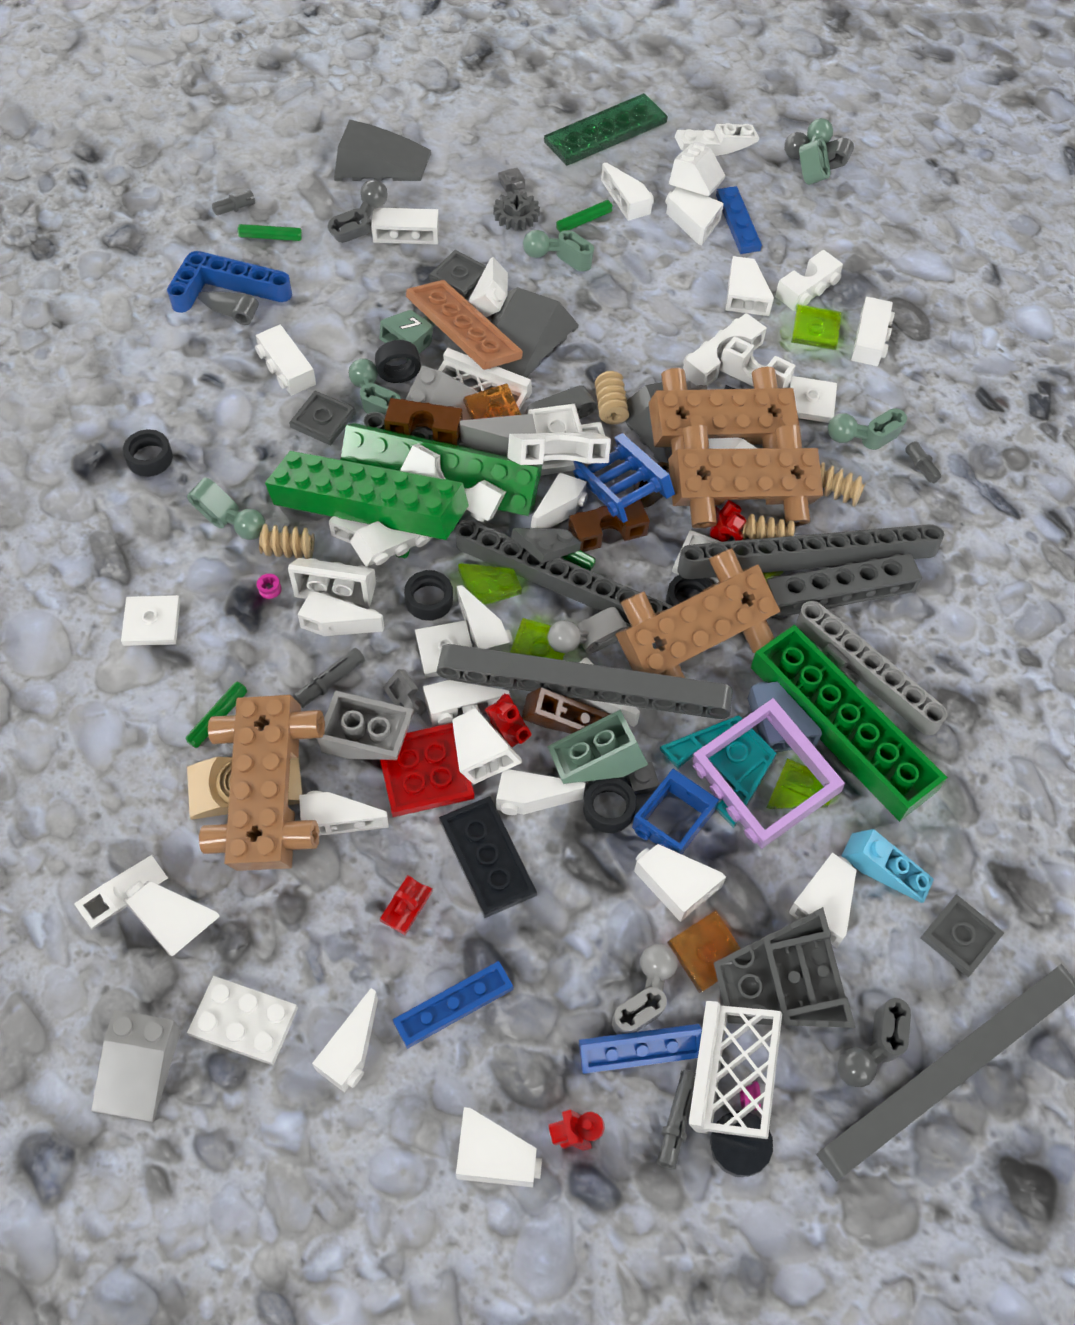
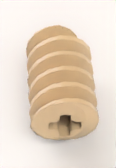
M606 371L595 380L599 417L603 422L611 425L623 423L629 418L623 376L615 371Z
M822 462L820 464L822 488H825L824 496L828 497L833 491L834 500L843 495V503L846 504L852 498V506L856 507L865 487V484H862V476L859 475L853 481V473L850 472L846 477H843V469H840L837 474H834V466L832 465L826 471L825 463Z
M750 514L741 531L743 535L742 540H746V538L752 540L794 536L795 525L794 521L790 520L785 527L783 519H780L775 525L773 517H770L767 523H765L764 516L762 515L755 522L754 514Z
M267 524L263 525L259 538L260 554L264 551L266 556H271L274 552L276 557H281L284 553L286 558H291L294 554L296 559L302 558L303 555L305 559L312 558L315 536L314 533L309 535L306 527H304L302 534H299L298 528L295 526L292 533H289L287 526H284L282 532H279L277 525L273 526L272 531H269Z

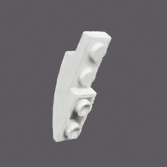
M726 123L716 124L714 131L677 130L675 139L681 150L687 148L691 143L701 142L707 148H710L715 156L746 148L758 142L759 136L753 125Z

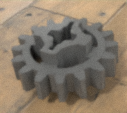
M509 191L507 196L501 194L500 200L496 199L493 206L495 221H499V226L506 225L507 230L511 227L515 231L520 227L526 230L527 225L533 227V222H538V216H540L539 202L534 201L533 195L527 197V192H524L522 195L519 194V191H516L515 194Z

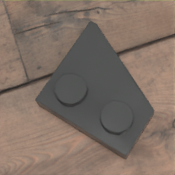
M513 528L511 537L541 563L580 550L582 543L566 529Z

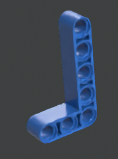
M193 251L186 256L167 288L172 309L178 313L190 310L205 284L276 302H287L292 298L290 278L287 273L201 251Z

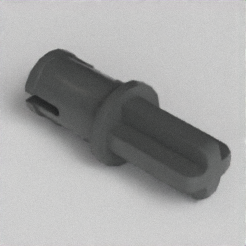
M251 190L235 196L231 194L229 198L212 203V210L217 216L233 210L237 212L239 208L255 204V198H250L254 196Z
M917 441L907 445L905 452L915 463V469L920 470L928 482L936 483L941 478V473L933 464L932 457L925 453Z

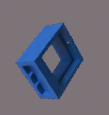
M673 768L634 816L632 828L640 838L644 840L649 839L656 845L659 844L682 855L716 811L719 799ZM669 792L701 813L679 843L647 821Z

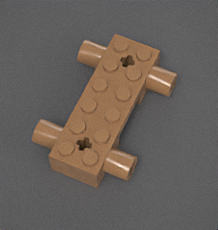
M768 366L755 369L752 372L754 389L688 390L684 369H667L661 373L663 390L656 391L649 401L654 447H671L672 454L677 449H684L683 429L688 426H706L708 438H745L752 445L762 444L763 448H777L775 430L778 427L785 425L799 426L794 389L778 388L775 369Z
M704 425L688 426L683 429L684 449H677L668 458L670 478L675 495L672 496L673 506H690L692 527L696 529L715 526L717 524L715 506L721 505L726 500L765 499L766 505L783 504L786 526L790 520L794 521L795 526L806 525L811 522L809 504L823 496L818 448H802L800 426L785 425L775 430L777 448L709 449L707 427Z
M730 548L709 558L719 580L718 583L667 610L655 614L645 591L620 602L631 626L615 635L632 670L685 678L679 665L680 663L742 631L752 653H755L772 641L774 635L766 619L779 613L780 610L759 564L743 570L733 548ZM652 643L656 644V649L653 648Z
M291 695L237 698L235 715L214 716L210 718L208 735L211 743H233L228 821L227 824L203 825L201 827L199 846L203 854L225 853L224 864L236 871L292 869L293 850L316 849L318 847L320 831L316 820L295 821V812L288 807L290 759L298 758L299 739L322 738L325 734V721L321 710L301 711V705Z

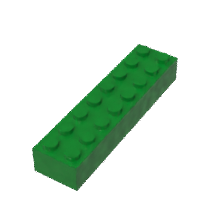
M356 423L348 424L345 427L340 460L400 471L412 446L420 444L440 455V467L446 480L462 482L464 488H472L479 482L486 480L506 491L498 510L530 516L534 511L542 464L520 465L507 459L506 456Z
M289 451L265 482L272 502L277 506L331 517L335 516L365 524L379 521L390 529L443 540L448 539L469 506L462 482L296 451Z
M795 624L755 652L750 668L763 681L768 683L778 682L821 729L822 735L820 740L899 822L936 794L948 777Z

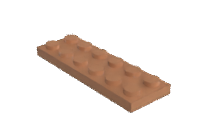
M445 280L407 289L406 297L483 370L522 359L523 351Z

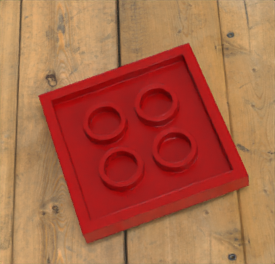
M453 723L408 732L404 738L397 760L380 759L392 817L475 799L471 781L459 771Z

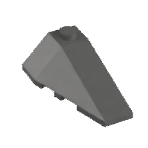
M662 382L645 385L627 400L629 418L626 420V424L631 431L634 430L639 435L642 444L650 448L654 453L653 457L658 462L669 464L668 458L672 455L671 447H654L649 401L656 391L663 390Z

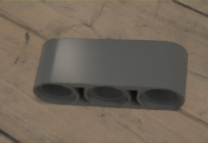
M579 385L531 403L526 409V414H528L530 409L575 404L579 419L592 414L597 404L586 387Z

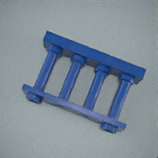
M621 433L614 437L617 447L615 451L609 454V463H591L585 466L582 462L573 461L575 466L573 473L575 478L587 482L586 486L607 506L608 511L613 517L617 516L624 523L628 521L624 510L625 507L654 491L661 493L666 499L675 495L670 475L627 436ZM619 459L621 461L625 460V462L598 477L593 474ZM629 470L637 471L609 488L604 485ZM642 480L649 482L620 499L616 496L618 493Z

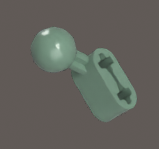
M824 118L815 119L811 122L807 129V136L810 142L801 145L799 148L802 174L808 185L828 179L831 174L826 144L833 137V126Z
M532 230L525 235L523 248L528 256L540 258L546 255L548 251H556L557 257L574 269L582 272L591 269L594 246L575 232L564 230L559 233L558 239L549 238L545 232L540 230Z
M360 358L350 365L349 378L355 386L361 388L360 398L363 410L367 414L378 412L386 415L390 398L401 399L400 395L374 384L378 373L375 364L371 360Z
M893 408L876 417L868 426L857 424L853 416L847 413H839L829 421L828 434L838 443H847L854 437L861 438L866 448L877 450L899 436L907 421V415L902 410Z
M203 478L187 495L188 501L214 526L222 529L227 523L234 525L235 532L242 539L255 540L260 537L261 530L265 524L264 516L255 509H244L239 512V507L234 500L211 479Z

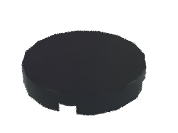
M731 1112L725 1114L716 1124L724 1125L734 1115ZM749 1112L741 1119L747 1128L761 1129V1118ZM737 1122L736 1124L733 1125V1126L742 1127L739 1122ZM770 1130L768 1139L711 1132L710 1146L713 1159L724 1172L734 1177H749L760 1173L770 1162L773 1153V1137Z

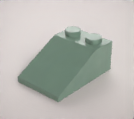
M621 710L547 746L563 784L624 777L648 765Z

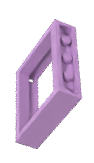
M774 698L693 754L694 764L692 766L697 771V775L701 779L706 778L711 785L709 789L712 794L725 802L728 806L726 810L735 822L740 821L746 829L744 833L748 840L751 839L754 844L757 843L761 849L841 793L845 784ZM767 718L824 788L764 830L708 758Z

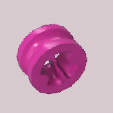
M265 574L257 580V588L263 598L273 599L280 595L282 587L276 575ZM270 583L271 586L273 584V587L268 589V587L265 588V585Z
M753 1081L751 1085L745 1087L754 1100L761 1095L757 1081ZM743 1090L740 1091L742 1109L751 1103Z

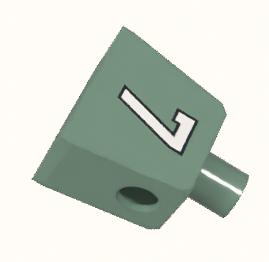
M407 310L380 321L379 339L384 343L393 340L409 341L416 346L420 354L431 344L435 324L427 316L422 318L413 310Z

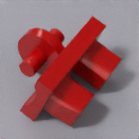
M730 500L727 501L722 509L715 506L717 524L711 527L710 537L721 542H727L732 535L735 541L742 540L741 528L747 521L740 514L742 511L741 507Z
M504 693L496 703L485 709L492 726L512 748L517 744L524 743L531 737L532 734L529 728L526 726L509 694Z
M407 875L380 917V922L406 935L432 894L433 888L423 885Z
M571 1109L562 1112L563 1120L548 1124L551 1140L554 1145L560 1144L561 1148L564 1149L573 1146L582 1151L592 1149L590 1141L598 1140L605 1130V1123L599 1114L585 1112L581 1115Z

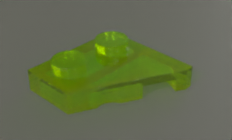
M465 563L458 564V571L465 588L484 605L522 594V587L512 568Z
M787 758L766 808L795 809L824 787L807 766ZM831 800L822 805L820 808H827Z

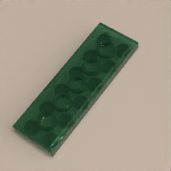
M643 93L544 135V143L568 166L667 123L668 116Z

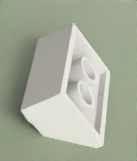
M694 142L675 158L669 184L710 196L724 180L725 174L713 151L707 148L704 143Z
M298 558L289 564L288 571L295 597L307 599L310 591L314 590L319 593L326 592L333 598L342 601H351L359 607L370 608L376 586L374 569L362 565H345L341 562H324L314 558Z

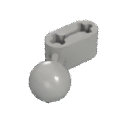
M610 607L580 622L577 626L571 621L560 620L550 627L547 636L549 645L557 652L569 653L581 644L586 653L591 654L618 641L615 634L628 628L616 607Z
M653 944L643 951L640 958V966L643 973L647 976L645 990L616 1009L611 1025L617 1034L637 1032L656 1020L664 1011L667 1004V998L663 993L664 982L675 974L678 967L676 954L670 947L664 944ZM647 1000L650 1002L655 1000L657 1002L655 1008L651 1006L642 1010ZM636 1014L630 1025L620 1022L622 1016L627 1018Z

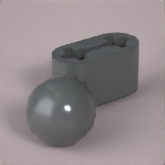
M795 132L787 137L784 150L791 159H800L799 148L801 145L810 142L808 136L801 132ZM840 138L826 144L830 170L847 164L854 150V143L850 139Z
M373 179L366 181L361 187L360 195L363 202L360 208L350 210L330 219L328 230L338 242H348L364 236L372 230L370 216L374 208L382 207L387 201V188L382 182Z
M892 998L876 1010L870 1047L867 1049L852 1047L846 1049L840 1055L837 1070L840 1078L847 1085L854 1087L869 1085L876 1076L878 1064L890 1062L907 1050L909 1045L911 1009L904 1000Z

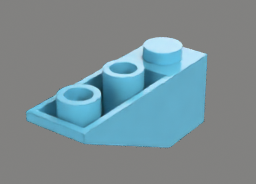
M875 829L852 833L841 855L861 873L920 903H924L934 880Z

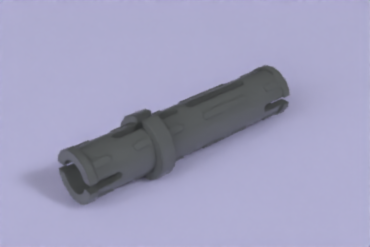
M353 648L326 671L318 676H313L306 686L294 693L293 697L301 705V708H305L318 696L325 695L333 684L363 663L365 659L361 651Z
M681 1070L679 1083L667 1126H664L661 1132L663 1140L658 1158L656 1159V1164L671 1170L676 1169L682 1142H685L687 1138L685 1130L690 1115L696 1073L688 1070Z

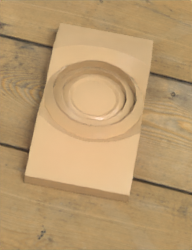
M299 754L298 758L290 759L288 805L300 804L299 795H303ZM214 757L187 767L189 814L191 820L228 814L232 757Z

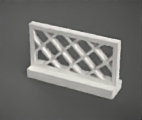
M449 348L443 354L444 361L438 371L445 373L446 369L456 372L457 376L453 378L461 383L469 378L477 380L478 384L470 388L475 391L481 390L484 396H486L484 388L494 386L498 389V393L486 397L490 401L501 398L504 406L492 410L489 404L487 407L489 411L485 412L483 418H494V415L507 411L508 416L517 415L525 400L529 399L532 394L531 379L497 366L483 370L468 355ZM511 394L520 396L517 402L507 404L505 396Z
M706 1001L689 1117V1125L695 1132L705 1134L716 1132L768 1139L782 1021L781 1011L721 1006L718 1002ZM728 1015L740 1016L745 1022L733 1034L726 1028ZM762 1018L773 1019L772 1030L761 1037L753 1026ZM751 1029L759 1040L744 1051L736 1039ZM725 1032H726V1034H727L729 1037L724 1040V1038H725ZM771 1039V1044L769 1047L767 1045V1042ZM733 1042L742 1054L727 1065L722 1058V1053ZM764 1045L769 1052V1060L757 1068L749 1056ZM747 1059L755 1071L740 1082L732 1070ZM722 1063L724 1065V1068L720 1071ZM766 1070H767V1078H765V1076L763 1075V1073H764ZM730 1073L738 1085L723 1096L718 1089V1082L726 1074ZM760 1076L766 1084L765 1092L754 1100L745 1087ZM743 1090L751 1103L737 1114L728 1101ZM717 1094H718L721 1099H719V1100L716 1102V1097H717ZM764 1101L762 1111V1109L759 1107V1104H761ZM725 1104L734 1117L724 1125L713 1123L714 1112ZM754 1108H757L762 1115L761 1129L747 1128L741 1119ZM737 1122H739L742 1127L733 1126V1125L736 1124Z

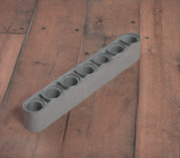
M808 601L803 604L796 625L810 640L822 650L826 645L833 644L850 661L846 668L855 672L861 678L860 682L921 733L934 735L939 731L947 718V710L940 702L820 603Z

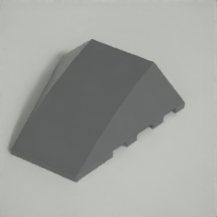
M349 119L337 149L334 181H342V178H352V181H361V178H374V180L382 181L383 178H392L393 181H421L431 155V150L391 131Z
M519 287L508 291V296L501 310L492 314L491 323L515 343L523 353L522 359L497 367L527 378L540 365V361L544 357H549L553 353V349L567 339V335L571 331L574 332L578 329L579 324L557 300Z
M822 907L788 926L714 962L724 1006L781 1011V1025L856 1028L830 941L831 934L824 908ZM727 1016V1021L730 1024H745L740 1016ZM762 1018L756 1024L773 1025V1019Z

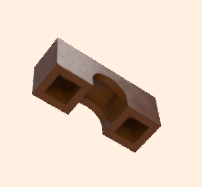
M390 398L384 424L385 430L410 436L415 428L426 426L433 430V441L458 446L460 421H463L462 408Z
M639 499L624 508L628 520L624 523L617 516L613 517L608 511L607 506H601L594 510L577 512L574 515H570L568 531L582 542L580 550L586 552L601 548L602 531L605 529L619 531L624 541L647 536L650 520Z

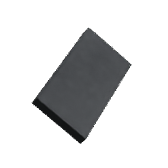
M491 796L439 817V822L484 919L537 896V891Z

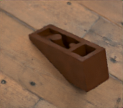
M541 687L527 694L522 719L543 728L572 734L610 714Z

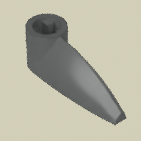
M199 292L198 299L207 307L232 317L237 323L242 325H249L259 306L257 299L248 294Z

